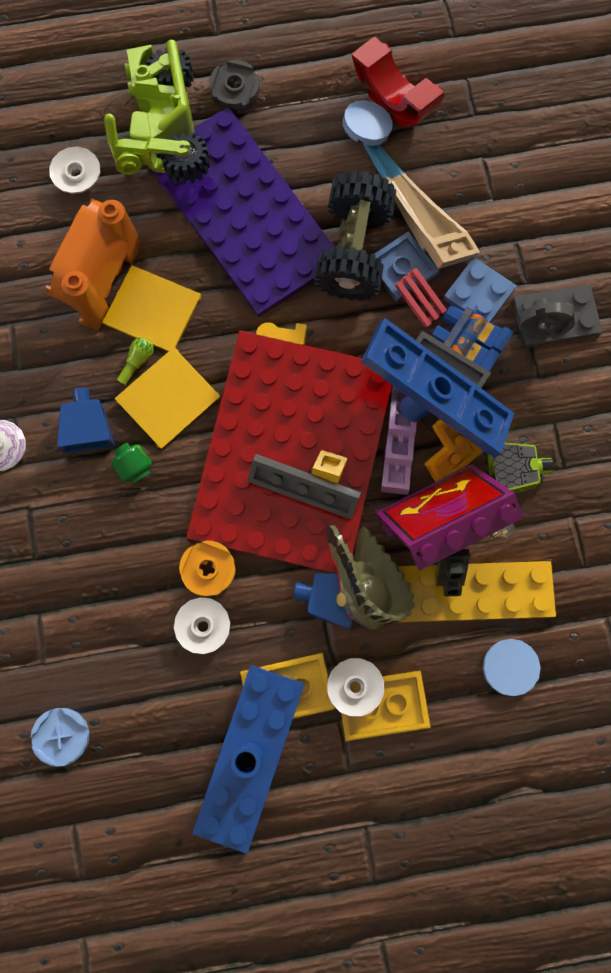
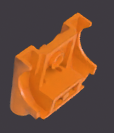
M91 198V204L88 207L81 206L49 268V270L54 272L51 286L47 285L45 289L47 295L66 303L83 316V318H80L79 324L99 331L103 319L109 310L104 298H107L110 294L111 284L115 276L121 272L123 262L132 265L142 245V241L124 206L119 201L107 200L102 203Z

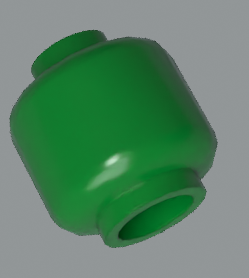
M127 442L114 450L116 456L112 459L111 465L123 482H131L133 485L151 473L149 469L152 466V461L141 445L135 444L130 447Z

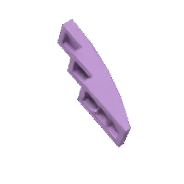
M393 386L381 492L408 495L417 422H411L403 416L400 404L407 395Z

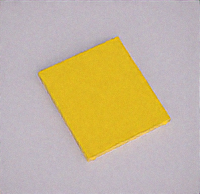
M131 265L102 324L136 339L139 337L147 338L152 342L153 346L169 352L173 347L176 349L198 302L201 300V294Z
M173 347L121 392L115 400L157 444V447L162 450L220 398V395Z

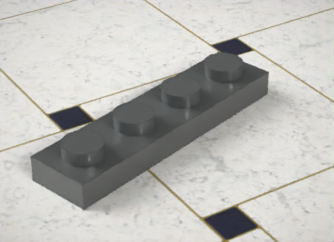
M258 454L253 458L247 482L348 519H352L361 494L359 491Z

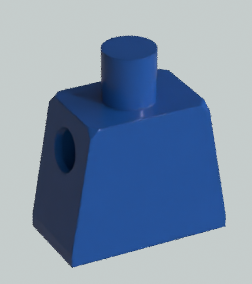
M88 388L74 389V402L62 404L60 407L58 447L64 454L114 447L115 442L105 409L100 400H90Z
M315 573L313 586L296 582L293 599L309 602L307 615L344 630H350L352 620L348 617L345 609L339 607L336 602V597L339 593L337 574Z

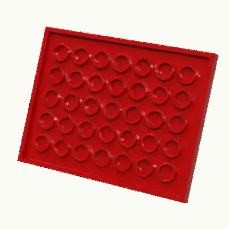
M239 330L186 538L198 542L215 541L228 549L337 574L335 565L330 559L331 550L328 544L327 530L329 526L335 525L339 534L343 537L344 544L348 545L350 553L353 554L392 384L362 364V358ZM323 450L347 458L346 467L338 484L359 491L361 494L352 519H348L247 482L256 454L312 474L313 466L320 451Z

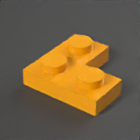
M439 420L432 427L444 447L425 462L424 465L435 482L466 467L482 451L473 442L442 420Z

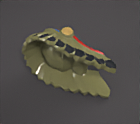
M335 525L329 526L327 538L331 550L330 559L335 565L339 582V593L337 594L336 602L339 607L345 609L348 617L365 628L377 630L381 629L385 624L397 623L412 615L411 609L415 607V603L412 601L414 595L410 592L411 584L405 581V573L399 571L398 563L393 561L391 554L385 553L384 545H379L377 538L372 537L371 532L363 526L357 532L356 549L353 558V554L350 553L348 545L344 544L343 537L339 534L338 529Z

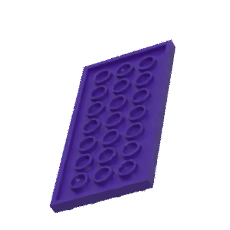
M227 107L194 127L195 138L199 135L202 141L206 142L211 166L208 168L209 172L207 175L202 173L203 179L199 181L198 178H195V183L191 184L190 180H187L186 185L182 184L181 180H179L177 184L173 182V178L170 180L166 173L150 170L259 318L313 283L319 254L324 249L328 251V248L334 247V245L230 108ZM184 156L179 160L188 161L194 156Z

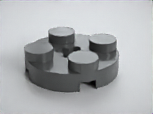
M241 60L227 61V65L221 68L220 65L217 66L210 76V90L213 101L224 108L229 107L230 110H248L257 99L260 91L259 77L254 72V68ZM235 81L239 82L240 87L231 88V86L228 85H232Z
M548 299L535 300L532 307L527 308L519 315L520 330H523L525 336L532 338H550L549 333L558 331V336L567 333L575 325L573 304L549 302Z

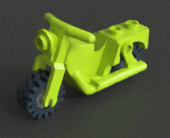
M174 40L167 41L165 52H162L161 49L157 50L158 55L153 53L151 45L128 49L129 63H125V70L128 79L132 80L127 82L131 98L136 97L139 109L143 112L135 111L132 113L130 139L118 140L114 116L109 113L104 117L107 141L115 160L116 169L122 174L132 175L138 172L142 165H148L155 172L166 173L167 177L170 180L173 178V182L177 184L179 180L184 185H186L187 180H190L191 184L195 183V178H198L200 181L203 179L202 173L208 174V168H210L211 163L206 142L202 141L199 135L196 138L194 136L193 120L186 87L190 88L192 86L191 82L194 81V74L188 54L185 55V51L182 49L178 52L177 44Z

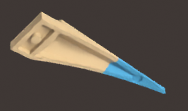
M364 145L382 179L386 178L389 180L388 184L392 183L394 185V189H396L395 202L422 251L429 253L437 268L440 269L471 260L473 257L476 258L480 251L468 232L420 190L380 145Z

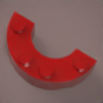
M373 37L352 53L353 64L360 82L365 80L371 90L368 96L374 103L382 106L390 114L394 123L407 128L410 125L415 126L441 105L444 98V92L441 87L433 84L427 78L416 86L409 83L407 78L398 70L390 47L386 43L379 41L376 37Z

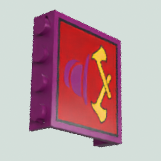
M472 464L376 512L385 536L389 539L396 535L410 549L419 571L523 519L515 493Z

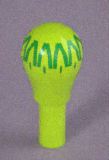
M139 337L131 343L126 360L127 364L117 378V381L126 385L134 371L139 369L153 355L154 346L149 339Z

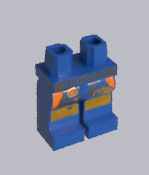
M450 305L442 320L453 326V329L449 332L438 325L431 336L487 371H490L512 336L513 331L506 327L502 329L494 325L482 315L473 312L474 310L469 307L462 311Z

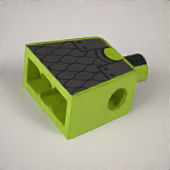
M504 443L501 454L495 458L487 453L490 477L514 493L534 489L540 484V475L553 474L552 458L538 459L534 445Z

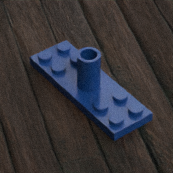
M384 318L378 324L361 363L407 395L400 404L403 416L411 422H418L432 413L495 458L501 454L514 412Z
M250 665L199 812L193 835L248 854L305 683ZM241 753H251L256 759V765L253 767L244 766L240 761Z

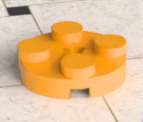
M203 541L195 546H191L183 554L179 565L180 575L185 586L192 593L201 597L221 595L232 584L236 572L234 559L228 549L215 541ZM208 562H212V568L215 569V572L213 574L209 573L208 576H203L204 571L200 569L201 565H207Z

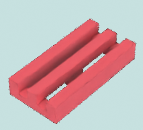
M417 268L411 270L394 285L424 327H428L432 324L433 320L439 318L440 314L447 311ZM412 277H413L414 280L417 282V284L420 286V288H421L422 291L425 293V295H426L427 298L430 300V302L433 304V306L435 307L436 310H434L433 307L430 305V303L427 301V299L425 298V296L422 294V292L420 291V289L417 287V285H416V284L414 283V281L412 280ZM405 283L408 284V286L413 291L419 302H421L423 307L429 313L428 317H426L424 312L421 310L416 301L405 288Z

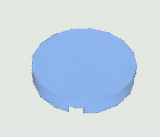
M366 100L350 104L345 110L342 123L345 132L351 139L356 142L359 139L364 142V145L368 146L380 145L385 142L392 131L393 124L390 114L382 106Z
M507 639L498 641L490 647L484 656L482 669L485 680L495 691L502 695L517 696L525 694L535 686L539 679L540 663L537 654L531 646L520 640Z
M56 708L45 712L36 720L31 730L34 754L41 762L50 766H66L76 762L84 754L89 744L90 731L86 720L78 712L69 708Z

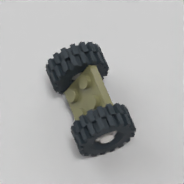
M352 171V174L343 172L342 176L337 175L333 179L328 208L330 214H333L335 219L341 218L339 234L342 235V239L336 249L334 247L328 248V251L324 249L318 256L314 282L316 287H320L322 292L327 291V294L330 296L337 295V298L343 299L345 297L353 301L354 298H357L359 301L364 300V298L369 300L373 296L376 297L378 295L384 265L381 263L380 258L375 259L376 255L372 253L366 254L367 251L362 248L367 226L377 228V224L384 226L385 222L389 223L391 221L396 189H394L392 183L388 184V179H380L378 174L369 175L367 171H363V174H359L358 171Z

